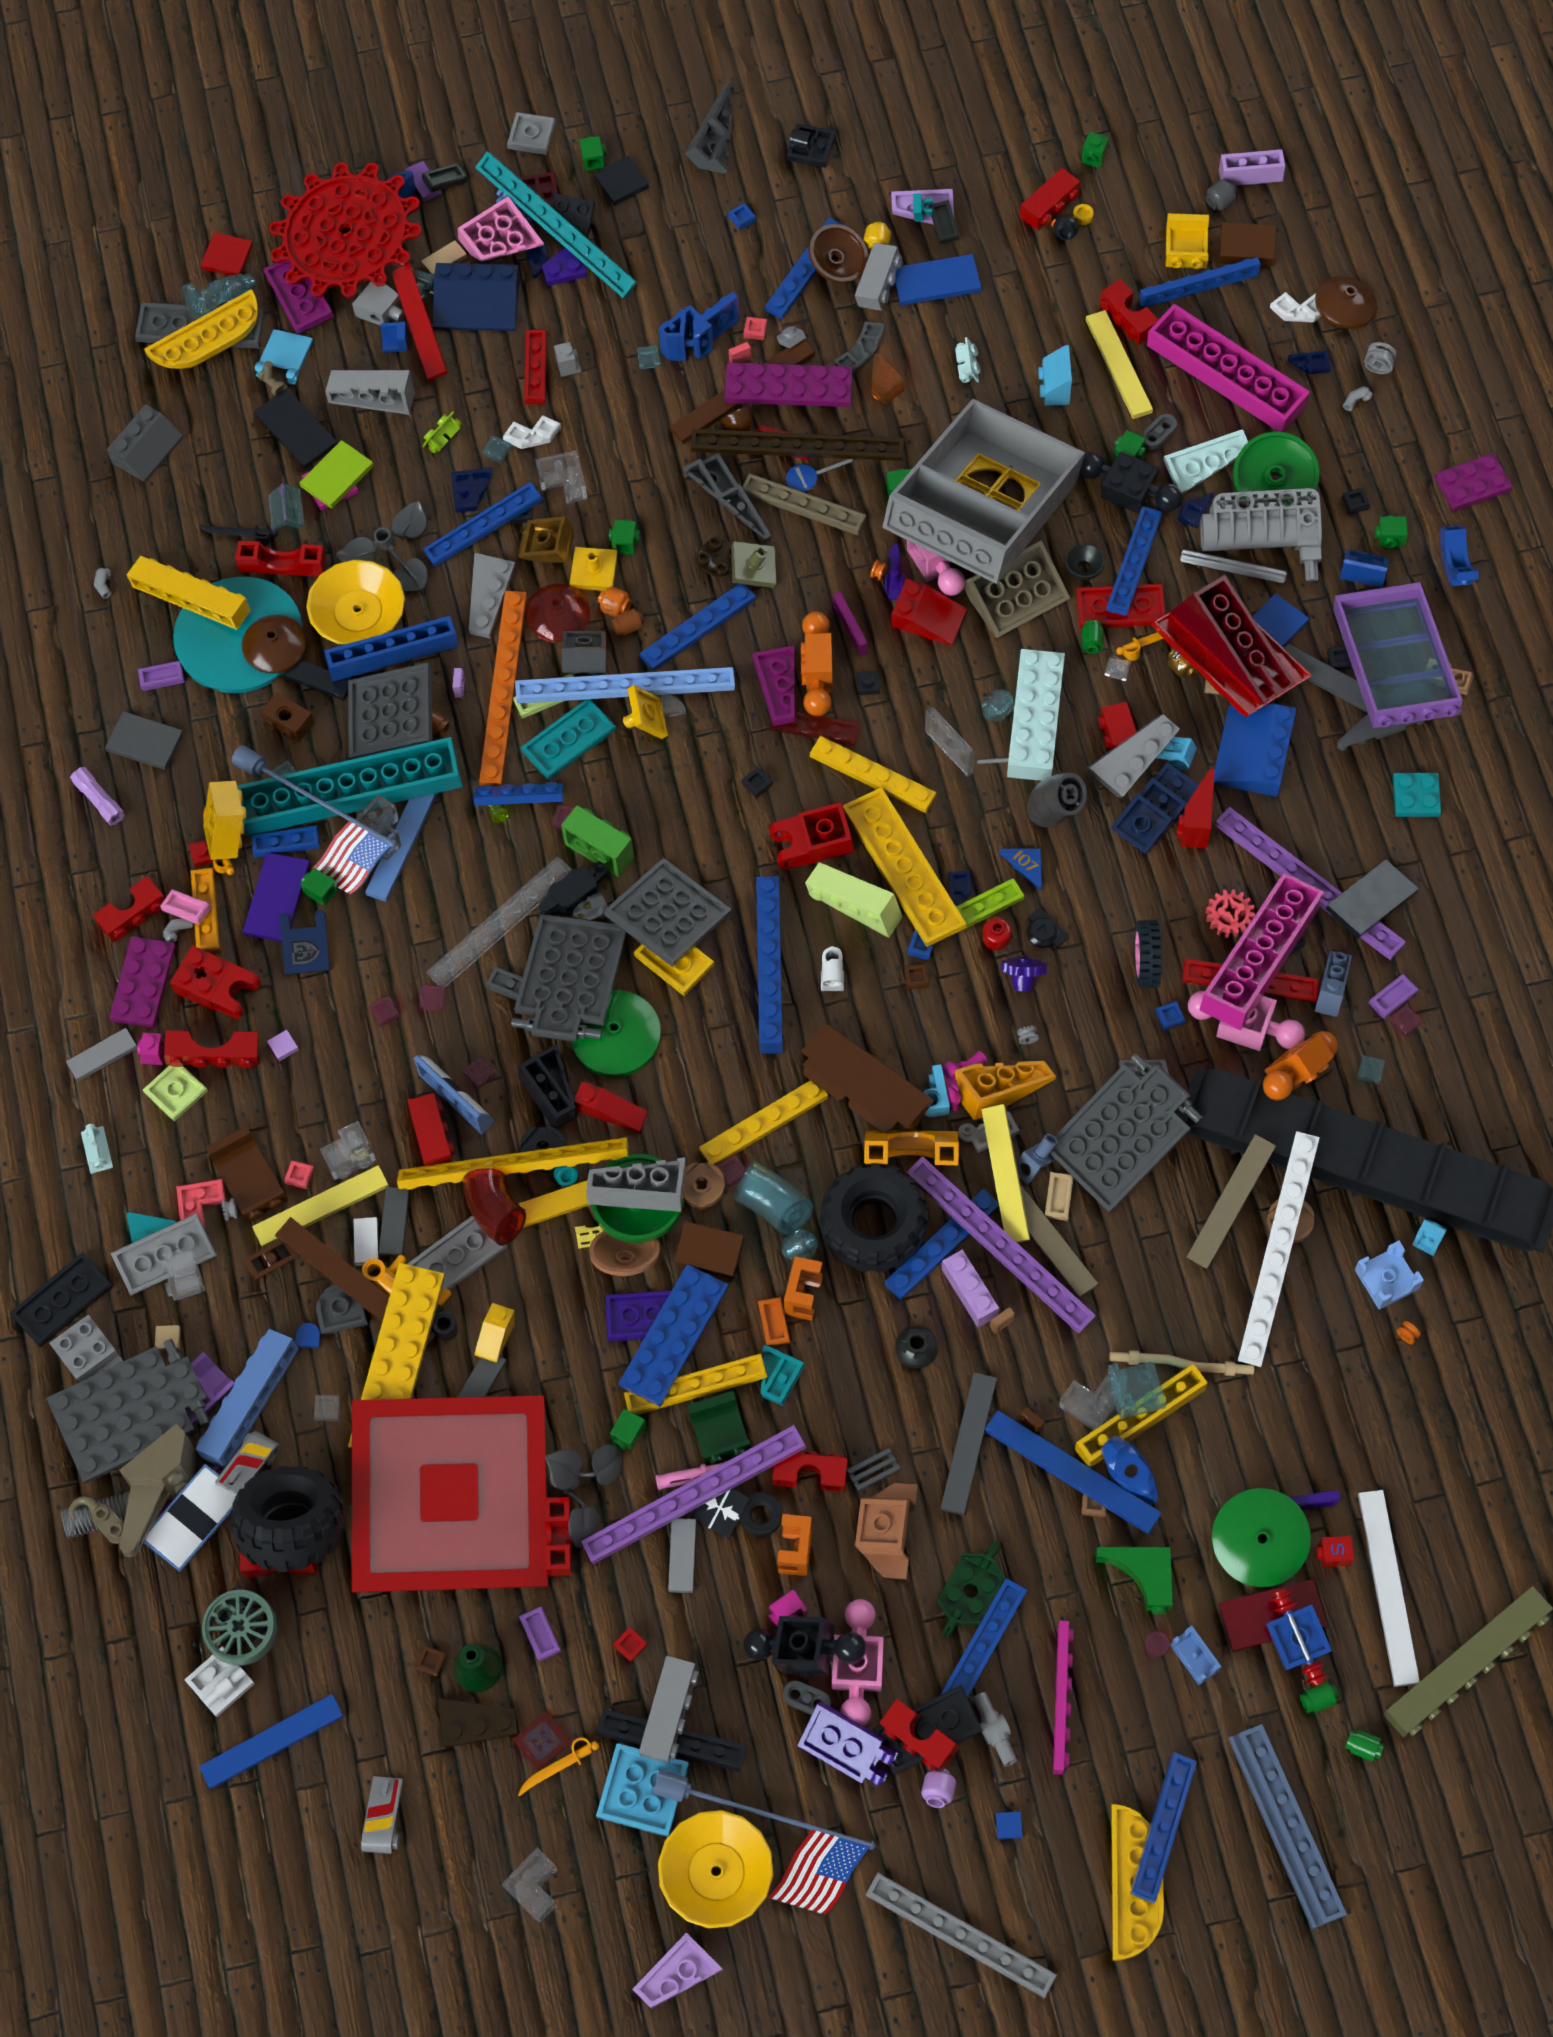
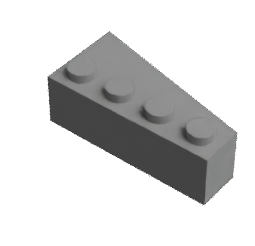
M331 370L325 391L328 403L410 415L415 396L410 370Z
M1164 714L1159 715L1096 762L1089 765L1085 770L1118 798L1123 797L1180 728Z
M685 1157L677 1158V1161L672 1162L660 1160L656 1161V1164L649 1165L637 1163L633 1164L632 1167L626 1168L615 1166L589 1170L586 1188L588 1205L681 1212L686 1178Z
M666 1656L639 1749L640 1757L665 1764H670L671 1758H676L679 1744H676L678 1735L683 1733L686 1722L684 1716L686 1710L690 1709L692 1702L691 1694L699 1677V1671L695 1663Z

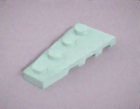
M1242 429L1166 455L1163 460L1174 485L1181 490L1183 495L1235 461L1241 449L1248 443V440Z

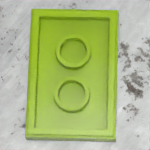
M341 440L299 484L300 487L332 509L374 467V464Z

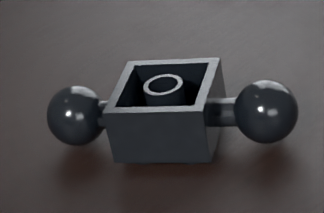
M1096 452L1085 453L1080 474L1087 479H1095L1099 476L1105 478L1101 489L1102 499L1140 514L1141 508L1146 503L1148 497L1154 498L1157 506L1167 512L1176 510L1182 503V492L1177 486L1165 484L1158 487L1155 485L1159 467L1123 452L1118 454L1114 464L1110 467L1105 465L1104 459L1100 454Z
M779 1616L776 1638H773L767 1630L758 1628L751 1630L743 1642L745 1653L750 1658L764 1660L773 1653L772 1664L782 1673L828 1675L831 1655H837L839 1660L846 1664H855L861 1661L866 1653L865 1640L858 1633L846 1632L840 1635L837 1640H834L835 1626L825 1617Z

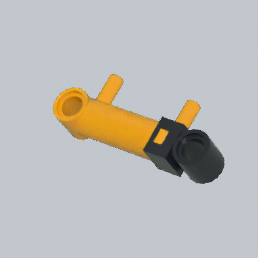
M399 1255L387 1268L381 1260L372 1258L364 1263L362 1273L364 1277L390 1297L399 1263L404 1264L407 1260L403 1255ZM373 1270L381 1271L378 1276H370ZM444 1288L440 1294L431 1330L434 1329L436 1336L443 1341L452 1340L458 1333V1326L454 1316L449 1312H445L442 1307L451 1295L447 1288ZM445 1322L451 1324L446 1330L439 1329L440 1325Z

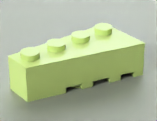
M820 862L805 882L809 895L818 901L821 900L890 938L903 918L894 893Z

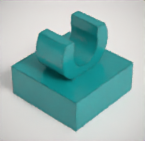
M921 193L913 194L915 222L924 221V215H933L932 209L925 208L927 205H933L932 198H925L923 200Z

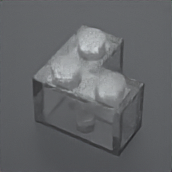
M577 450L535 459L542 490L563 486L567 504L587 499L586 485Z
M377 795L355 820L388 839L397 841V846L390 848L381 857L388 861L401 847L398 831L392 828L399 819L396 806L380 795Z
M359 1121L338 1130L340 1139L320 1149L334 1180L346 1178L352 1171L359 1168H367L376 1160Z
M192 1245L163 1254L164 1259H161V1265L164 1273L168 1272L169 1274L168 1282L165 1283L169 1297L173 1296L174 1301L205 1291Z
M1109 1375L1105 1377L1095 1393L1073 1380L1060 1398L1059 1407L1092 1430H1095L1110 1419L1125 1398L1127 1388Z
M537 1847L501 1885L539 1925L557 1907L556 1903L541 1886L558 1869Z

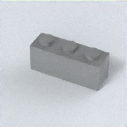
M880 243L873 244L855 293L859 307L882 311L884 304L888 302L890 287L894 285L897 268H900L902 264V256L897 246Z

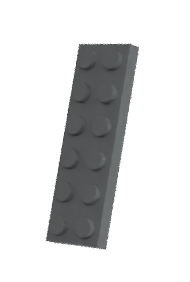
M141 303L135 334L136 342L156 343L218 307ZM258 309L257 322L252 331L244 339L231 347L259 349L265 316L264 309Z

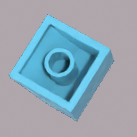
M1065 345L1044 357L1042 367H1038V379L1043 381V385H1040L1039 390L1040 398L1044 397V406L1070 405L1072 376L1069 345Z

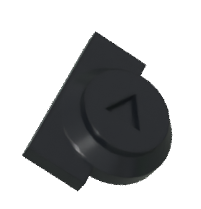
M1041 908L1028 917L1030 924L1027 927V938L1032 945L1039 948H1047L1054 945L1058 948L1069 939V936Z

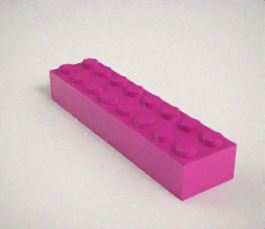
M1175 304L1168 309L1148 332V347L1278 432H1285L1308 405L1310 391Z
M1283 873L1204 992L1199 1010L1241 1031L1319 910L1324 891Z

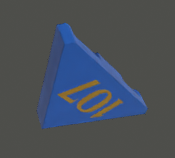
M999 849L1001 857H1004L1024 878L1026 877L1037 889H1041V849Z

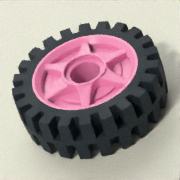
M1158 920L1136 921L1134 954L1138 988L1160 987L1162 950Z

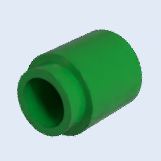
M1089 620L1082 627V649L1089 654H1096L1103 649V627L1096 620Z
M1327 1681L1304 1690V1693L1300 1695L1305 1711L1307 1713L1313 1712L1314 1714L1336 1705V1699L1339 1698L1334 1684L1329 1685Z
M1351 1730L1345 1748L1351 1750V1754L1373 1762L1374 1758L1380 1759L1384 1745L1380 1743L1381 1738L1362 1730H1358V1732Z

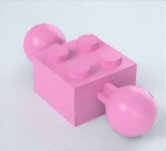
M907 540V551L927 583L938 578L940 590L950 596L957 595L964 589L965 576L960 570L950 568L951 561Z
M1205 991L1195 992L1188 1001L1189 1013L1199 1020H1206L1212 1017L1199 1010ZM1263 996L1241 1031L1220 1021L1216 1037L1260 1051L1266 1034L1276 1036L1277 1042L1282 1047L1291 1049L1304 1041L1305 1030L1295 1020H1285L1280 1024L1271 1021L1277 1000Z
M856 1599L847 1605L844 1617L847 1625L852 1628V1632L858 1633L865 1640L866 1653L863 1659L855 1664H846L839 1660L837 1655H833L832 1690L849 1691V1699L842 1704L840 1713L865 1727L871 1719V1708L864 1700V1691L881 1692L884 1637L867 1636V1629L873 1625L876 1612L870 1602L864 1599ZM834 1634V1640H837L840 1635Z

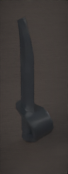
M199 525L200 529L212 534L254 536L255 542H260L264 546L268 545L272 538L278 535L276 530L259 529L258 525H255V528Z

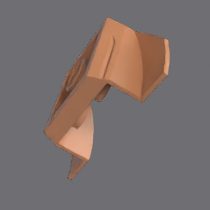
M893 1483L873 1497L861 1498L855 1546L883 1578L907 1580L909 1557L904 1554L909 1506H916L917 1484Z

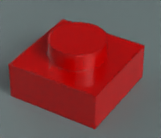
M206 840L188 845L195 868L213 862L210 859Z
M631 1627L613 1644V1647L630 1663L648 1646V1643Z

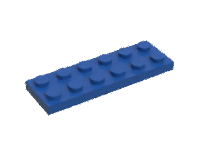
M687 1264L620 1379L619 1387L661 1407L726 1294L729 1285Z

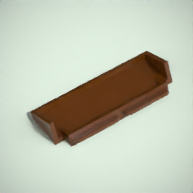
M825 1024L800 1051L808 1057L803 1064L805 1066L803 1073L808 1079L838 1100L848 1097L850 1099L848 1103L849 1108L884 1133L889 1132L891 1129L895 1130L899 1123L908 1129L914 1130L934 1101L930 1096L828 1024Z

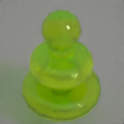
M487 805L490 808L489 814L494 823L506 821L508 817V810L506 808H502L501 805Z

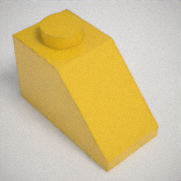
M492 1303L483 1321L475 1356L497 1363L515 1325L513 1309Z

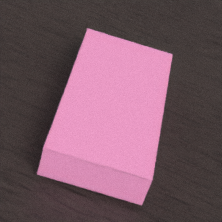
M173 889L160 906L162 911L198 925L201 924L211 909L209 903Z

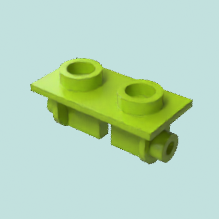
M453 411L449 416L444 414L437 422L439 427L435 431L431 428L424 436L426 441L422 446L423 448L428 444L430 446L429 450L432 453L440 452L449 441L443 435L446 434L451 439L461 429V421L457 418L455 420L452 418Z

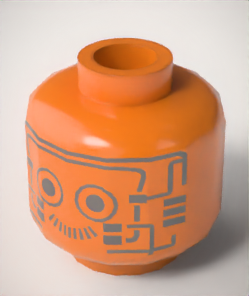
M613 586L607 588L606 591L602 590L598 597L601 611L613 617L628 611L631 607L632 601L629 599V594Z

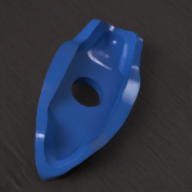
M1111 1437L1101 1448L1111 1477L1120 1487L1142 1501L1151 1504L1157 1503L1156 1484L1146 1459L1136 1447L1121 1437ZM1131 1464L1136 1465V1474L1126 1476V1467Z

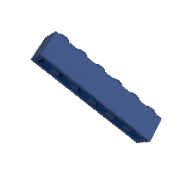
M447 616L324 650L333 682L456 648L458 644L451 617Z

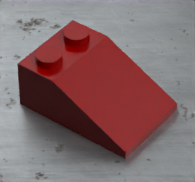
M906 578L891 614V627L953 646L967 608L926 584Z
M1209 769L1186 804L1184 815H1179L1176 838H1180L1181 847L1207 849L1211 831L1215 769Z

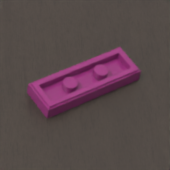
M841 591L834 593L833 606L860 656L867 654V641Z

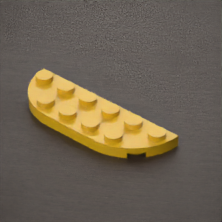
M251 289L148 346L144 349L145 354L161 366L182 369L198 365L244 339L257 322L258 304L254 292Z
M1115 1804L1111 1805L1112 1961H1120L1140 1954L1154 1941L1163 1921L1164 1888L1162 1879L1155 1903L1130 1894L1150 1823L1137 1811Z

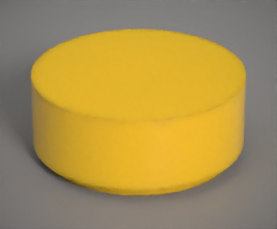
M1080 204L1074 208L1073 217L1078 221L1079 225H1087L1092 222L1094 210L1090 205Z

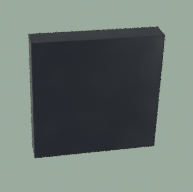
M629 155L594 172V178L613 205L649 188V183Z

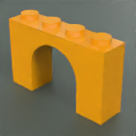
M865 1130L864 1164H888V1158L893 1156L919 1155L933 1158L935 1165H958V1131L890 1130L884 1133L880 1130Z

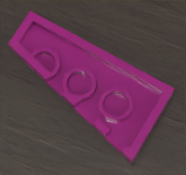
M794 645L752 653V660L773 726L794 722Z

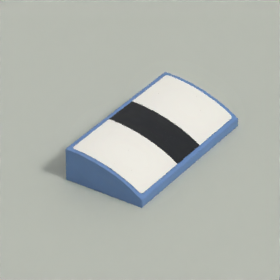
M417 1055L413 1058L419 1076L481 1135L495 1123L494 1119L430 1058L424 1055Z
M206 1464L203 1465L154 1522L143 1542L179 1572L186 1567L231 1514V1510H233L232 1503L236 1495L215 1484L220 1475Z

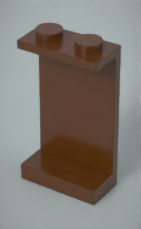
M247 1126L205 1148L247 1223L260 1219L264 1213L271 1209L276 1210L288 1200Z

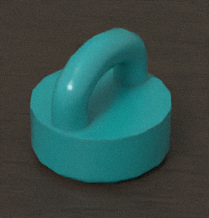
M560 1166L555 1168L554 1177L560 1185L569 1186L577 1180L578 1171L575 1166Z

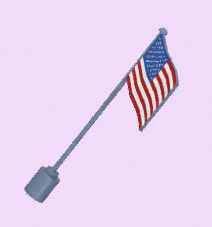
M244 745L239 746L232 756L233 765L254 777L265 772L349 821L333 838L324 855L313 868L335 880L339 889L350 895L354 894L364 884L378 860L390 848L397 846V841L388 839L266 769L267 760L265 757Z
M659 1769L652 1793L654 1795L682 1802L683 1798L688 1799L689 1794L811 1830L796 1850L781 1882L767 1898L826 1915L840 1898L855 1866L868 1849L873 1850L875 1848L873 1840L868 1842L692 1790V1784L687 1783L688 1777Z

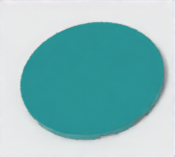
M231 577L212 583V585L222 586L234 594L239 593L245 596L251 612L238 630L182 608L176 620L173 635L175 652L182 668L200 685L223 693H246L270 685L273 680L281 674L284 675L287 671L270 674L254 669L244 657L242 639L252 623L269 615L288 616L297 621L303 628L302 619L295 602L280 587L259 578Z

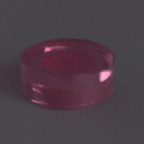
M1162 1632L1150 1633L1145 1640L1146 1652L1155 1658H1160L1167 1654L1170 1647L1169 1638Z

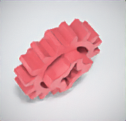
M1234 889L1231 891V894L1223 890L1222 896L1215 893L1214 900H1209L1205 912L1208 914L1206 922H1212L1210 929L1217 928V935L1225 932L1226 938L1229 937L1230 933H1233L1235 938L1238 937L1239 931L1243 934L1247 929L1246 927L1249 926L1255 917V913H1252L1255 906L1249 905L1251 899L1246 898L1244 900L1243 892L1235 895ZM1220 904H1222V907L1218 908V910L1215 911L1216 908H1217ZM1245 916L1244 920L1241 923H1238V920L1243 919V917Z

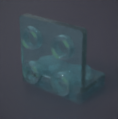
M1153 1362L1119 1369L1118 1363L1108 1365L1107 1377L1120 1419L1166 1407Z

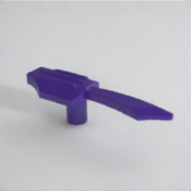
M894 543L888 551L891 571L885 576V591L888 595V600L897 601L903 588L904 575L902 573L899 574L900 552L898 544Z

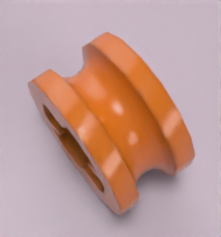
M877 559L872 567L870 577H878V580L882 581L888 563H880V560Z
M1404 1321L1402 1328L1399 1327L1396 1330L1399 1337L1408 1344H1413L1415 1342L1414 1338H1419L1421 1335L1420 1331L1408 1321Z

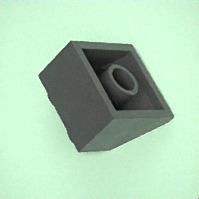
M563 631L562 672L571 675L579 673H589L592 675L606 673V631Z

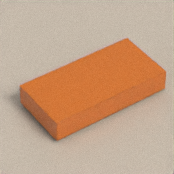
M781 1297L758 1301L766 1345L775 1347L790 1344Z

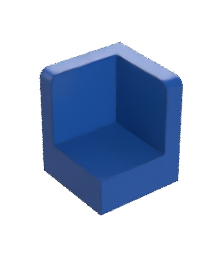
M405 322L381 323L383 352L408 351V333Z

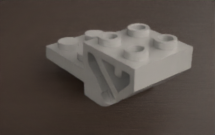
M89 1314L49 1343L78 1382L124 1362Z

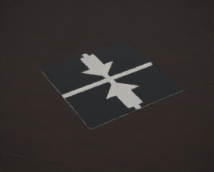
M732 1488L694 1509L690 1518L696 1519L697 1522L729 1539L750 1498Z

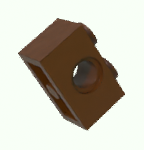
M277 692L261 711L264 724L270 729L274 730L276 728L281 731L282 735L289 740L293 738L300 742L315 723L310 711ZM286 717H290V719L286 721L283 720Z
M278 1240L245 1258L243 1262L255 1282L295 1260L298 1256L281 1240Z

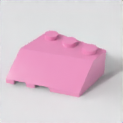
M509 196L458 228V240L471 256L480 261L544 245L543 241Z

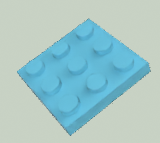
M617 1743L596 1818L668 1837L678 1801L652 1794L659 1769L686 1777L689 1762L671 1758L670 1764L661 1763L640 1757L639 1749Z

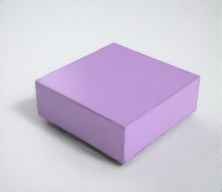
M454 668L452 685L455 698H462L465 686L464 672L462 668Z
M287 1030L267 1041L279 1062L299 1051Z

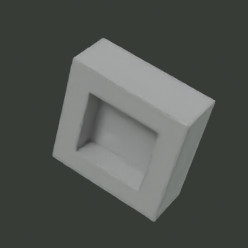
M794 326L784 329L777 336L779 344L789 349L806 338L804 331Z

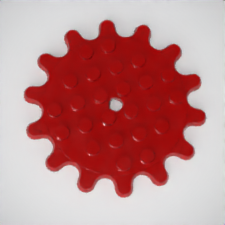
M337 163L333 169V176L328 180H321L316 174H308L304 178L306 192L302 196L296 197L289 194L281 199L282 207L289 212L287 218L282 221H274L269 225V231L272 235L283 238L282 245L271 251V259L276 263H292L291 269L285 275L287 283L297 285L305 279L312 280L311 293L317 298L323 297L327 290L333 286H340L341 292L346 298H354L358 285L367 280L372 281L377 287H383L387 282V276L384 272L386 267L391 264L407 265L410 261V254L402 246L407 240L418 239L422 233V228L419 224L407 221L408 216L419 209V199L417 197L400 198L398 196L404 187V178L401 175H395L387 181H380L377 178L379 167L375 163L367 164L363 171L356 175L349 172L346 163ZM346 228L351 229V231L342 235V230Z

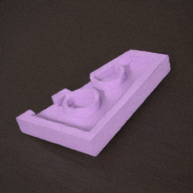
M953 189L891 192L893 215L915 220L913 214V194L921 193L923 200L925 198H932L933 204L949 200L954 216ZM924 215V221L922 222L933 224L931 216Z
M686 1932L633 1988V1991L652 2009L721 1972L723 1969Z

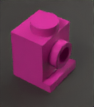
M142 1034V1039L138 1041L137 1052L141 1056L140 1064L163 1065L165 1041L161 1034Z
M794 1589L769 1606L771 1614L768 1616L776 1628L778 1627L779 1616L799 1617L798 1615L802 1614L805 1617L808 1615L807 1608Z

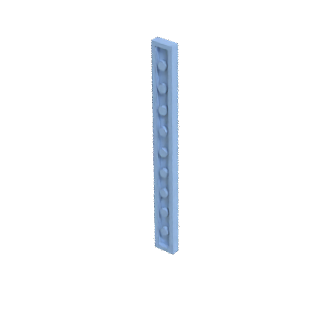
M733 667L516 680V701L519 704L629 697L627 688L633 685L654 695L735 690Z

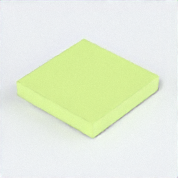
M169 1065L143 1089V1092L175 1122L204 1096L208 1090L184 1066L172 1067Z

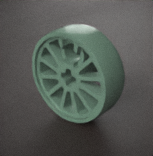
M232 1590L217 1597L209 1605L202 1622L203 1640L209 1651L218 1660L235 1666L249 1665L262 1659L274 1645L278 1631L276 1614L271 1605L261 1595L248 1590ZM249 1601L243 1614H241V1602ZM236 1602V1610L229 1604ZM254 1604L261 1606L259 1610L248 1617ZM226 1611H232L231 1618L228 1621L222 1622L221 1615ZM265 1613L267 1615V1621L251 1623ZM216 1620L220 1626H213L214 1621ZM238 1624L243 1625L245 1628L242 1632L235 1628ZM268 1627L265 1636L253 1631V1628ZM227 1631L213 1641V1632ZM251 1635L263 1640L257 1648L254 1647L249 1639ZM230 1637L224 1651H220L218 1645ZM235 1640H237L238 1654L230 1655L229 1652ZM245 1640L252 1649L247 1654H243L242 1641Z

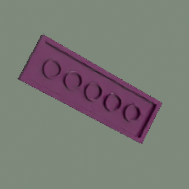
M727 363L724 400L725 403L850 407L852 367Z

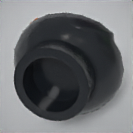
M1059 215L1051 222L1054 234L1065 241L1074 238L1079 231L1078 221L1070 215Z

